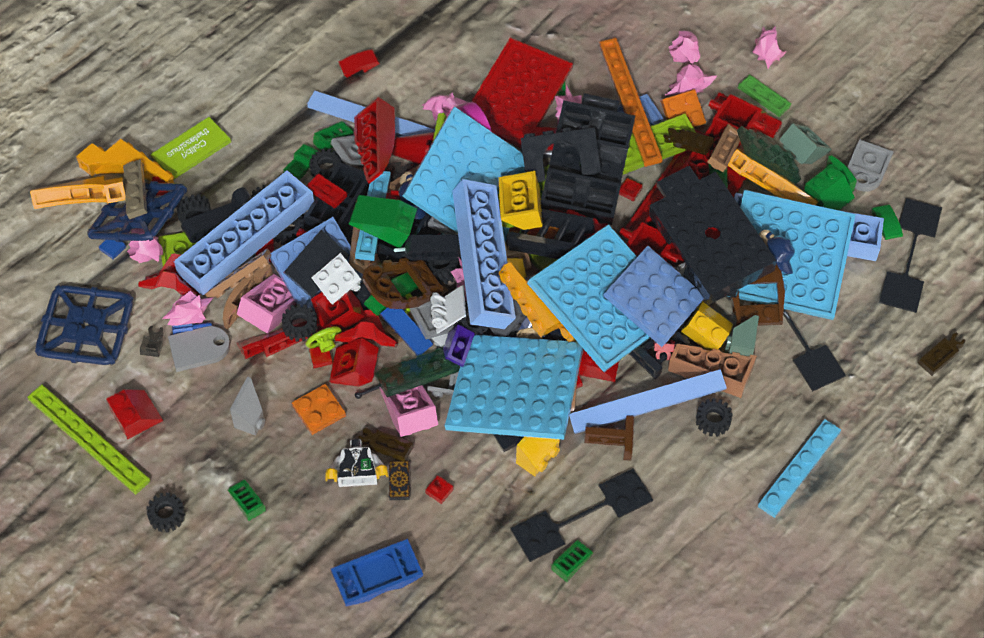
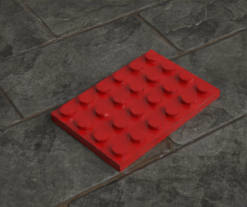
M509 38L471 102L476 103L483 111L492 133L505 142L522 148V127H539L555 96H557L570 74L573 63Z

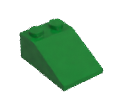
M359 195L349 225L401 248L409 237L417 208L400 200Z

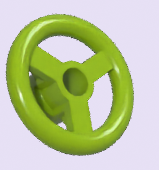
M339 327L323 329L310 336L305 344L308 348L320 347L321 352L330 351L336 346L334 343L335 335L342 333V330Z

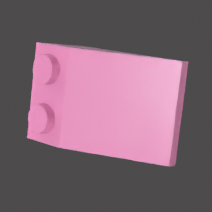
M273 274L241 297L237 315L268 334L282 322L281 318L283 313L286 314L285 310L287 308L291 310L290 306H295L297 303L282 278Z
M417 376L380 387L391 419L401 437L438 425L435 405Z

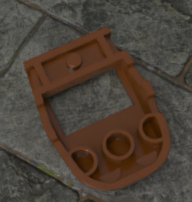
M407 258L400 259L399 262L385 260L381 265L373 264L365 268L362 276L363 283L372 296L380 304L390 309L419 307L431 301L430 298L433 293L441 295L444 290L423 260H416L415 262H410ZM408 272L423 293V296H414L404 300L389 276Z
M777 264L775 271L750 284L777 283L778 304L740 306L738 292L736 298L730 297L732 311L735 312L737 319L736 327L755 315L759 316L758 326L783 325L785 287L782 272Z

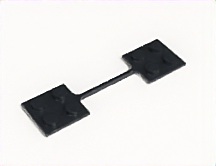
M906 198L900 226L901 229L911 231L914 234L906 271L902 275L887 271L879 303L917 313L924 281L911 278L908 272L917 236L926 235L935 238L942 207Z
M784 309L783 315L806 350L804 355L793 359V362L812 392L846 377L827 345L815 350L809 348Z
M634 468L598 485L605 496L604 502L560 524L553 523L547 512L544 511L511 527V532L529 562L566 545L559 533L560 528L606 505L611 506L617 517L620 518L653 502V498Z

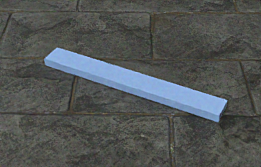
M314 91L307 103L308 108L354 122V117L366 108ZM395 117V136L397 137L435 132V129Z
M720 369L574 412L569 417L574 434L584 432L586 427L604 426L624 420L626 416H638L726 390L727 387Z

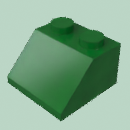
M832 164L808 181L804 189L807 194L818 201L816 206L839 211L855 199L845 175Z

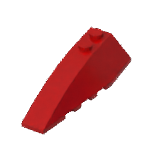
M380 97L354 117V142L358 146V154L362 157L360 161L364 165L363 171L368 183H371L383 174L392 155L395 139V108Z

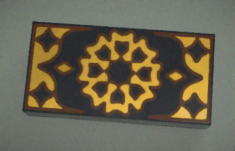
M389 461V501L410 500L409 461Z

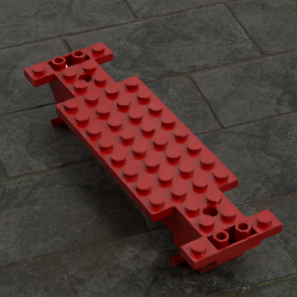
M719 92L715 99H711L708 104L710 109L717 111L711 126L706 133L694 129L696 133L713 137L715 142L706 155L689 150L676 154L658 181L689 165L699 180L708 176L709 163L707 161L728 124L743 133L736 150L742 149L744 151L757 131L774 139L783 122L767 115V112L734 95L730 94L727 96ZM727 166L728 190L734 198L735 193L739 192L747 178ZM655 184L625 228L622 227L619 235L629 239L626 245L637 257L649 246L668 264L670 261L682 264L685 261L673 243L667 244L649 216L650 205L664 198Z

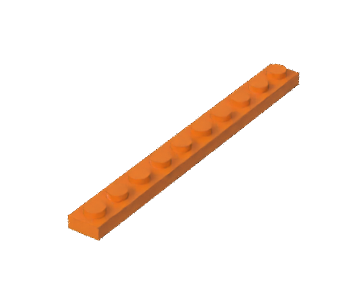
M617 38L599 42L624 113L635 116L632 134L644 167L662 163L661 153Z

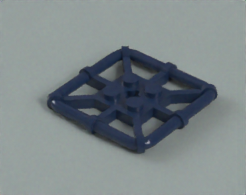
M157 181L145 183V190H148L146 193L147 214L129 219L126 214V204L123 208H114L118 202L108 203L102 207V212L90 229H88V237L98 240H115L116 242L147 240L150 242L154 240L153 237L158 234L167 219L173 216L174 209L187 192L186 186L181 183H159ZM158 191H170L158 198H154ZM170 202L167 207L160 209L162 205ZM107 216H116L114 220L102 225ZM159 218L153 226V228L149 231L147 226L152 221V219ZM116 228H121L120 231H116L115 233L110 232ZM132 228H142L145 233L138 234L129 232L132 230Z
M55 286L45 315L41 318L42 325L36 341L35 353L45 358L67 360L75 364L82 362L97 365L110 364L112 366L116 363L115 361L119 356L124 336L128 332L127 325L133 308V296L124 292L98 289V287ZM65 292L89 295L90 299L87 307L73 305ZM59 296L69 308L66 319L52 317ZM97 297L120 299V301L106 309L94 308ZM124 308L120 325L106 324L110 315ZM83 323L89 324V326H86L85 329H83L81 325ZM50 325L64 327L62 335L44 345ZM104 332L117 334L111 354L101 343ZM64 342L76 343L72 353L51 351ZM83 344L97 346L105 358L81 355Z

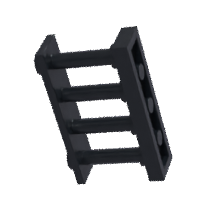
M541 209L542 227L536 236L527 235L529 229H521L519 233L509 231L506 238L509 250L559 259L579 245L584 233L595 234L596 231L593 218ZM550 227L559 228L554 239L544 238ZM567 230L577 231L571 242L561 241Z
M678 331L670 338L674 340V349L677 344L690 345L686 335L680 334ZM650 338L643 345L638 346L629 353V355L654 379H657L661 375L662 363L667 359V353L662 352L659 355V359L650 356L648 350L654 346V340Z

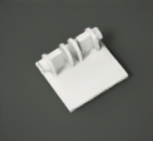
M341 253L311 277L332 305L350 289L358 291L361 288L360 281L362 279Z
M463 285L445 297L440 296L439 293L432 294L430 298L432 303V324L436 327L437 334L466 316Z

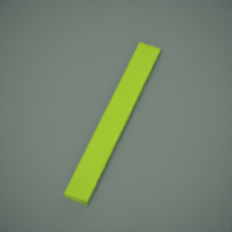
M43 384L27 396L33 405L135 495L150 483V479Z

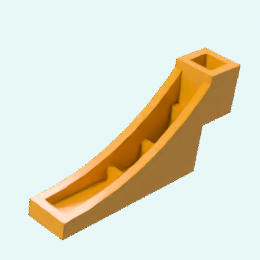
M121 138L107 151L91 143L76 156L79 167L91 176L108 173L124 174L123 165L141 159L144 165L145 179L151 181L152 177H159L165 183H174V176L170 171L162 169L156 161H151L142 151H137L131 143H126Z
M737 149L734 152L728 166L740 175L755 182L779 198L817 205L818 201L762 160L754 159L742 149Z
M104 176L30 190L34 209L73 203H113L126 200L123 177L105 180Z
M512 263L505 264L498 273L500 279L509 289L512 298L521 307L522 313L531 322L534 331L542 337L559 328L562 336L568 342L576 341L530 288L527 281L518 273Z

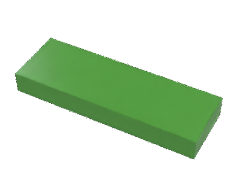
M751 75L746 77L738 86L739 90L778 117H781L791 107L789 101Z

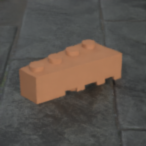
M677 344L670 358L668 371L689 379L721 369L727 387L726 390L722 391L741 398L753 371L757 356H743L736 352H732V354L722 353L716 349L709 351L703 350L702 347Z

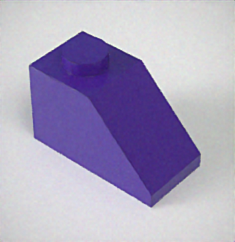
M460 325L452 329L448 333L443 347L445 358L463 367L475 333Z

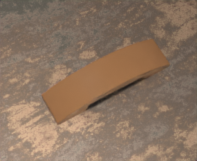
M270 264L263 269L258 268L254 270L255 273L251 277L243 278L233 289L223 311L225 329L228 330L239 317L237 311L241 297L273 275Z

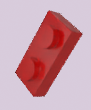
M317 174L306 185L315 196L333 208H336L347 197V192L320 174Z

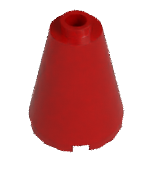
M434 132L396 137L394 139L392 155L420 165L433 143Z

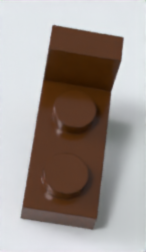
M626 416L625 430L617 427L610 429L598 426L586 427L584 443L624 446L623 460L631 461L634 416Z

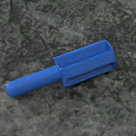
M212 323L172 325V332L174 335L212 326Z

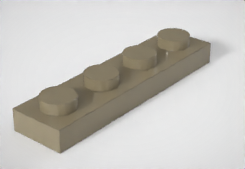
M140 159L123 165L126 214L129 219L147 214L144 165Z

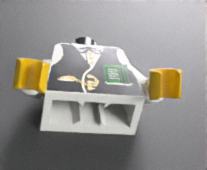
M353 439L350 441V448L342 449L341 455L337 456L330 468L325 471V481L334 479V482H337L338 476L339 487L377 485V479H380V476L385 475L389 477L387 466L383 464L379 457L371 453L369 447L362 448L361 440Z

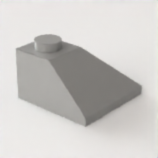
M247 377L230 411L234 428L256 436L259 429L262 430L264 427L265 419L253 382L250 377Z

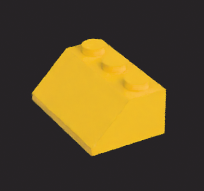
M531 171L498 177L501 220L523 230L542 227L540 187L536 172Z

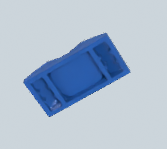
M408 539L331 568L345 606L368 602L387 591L401 589L423 576V572Z

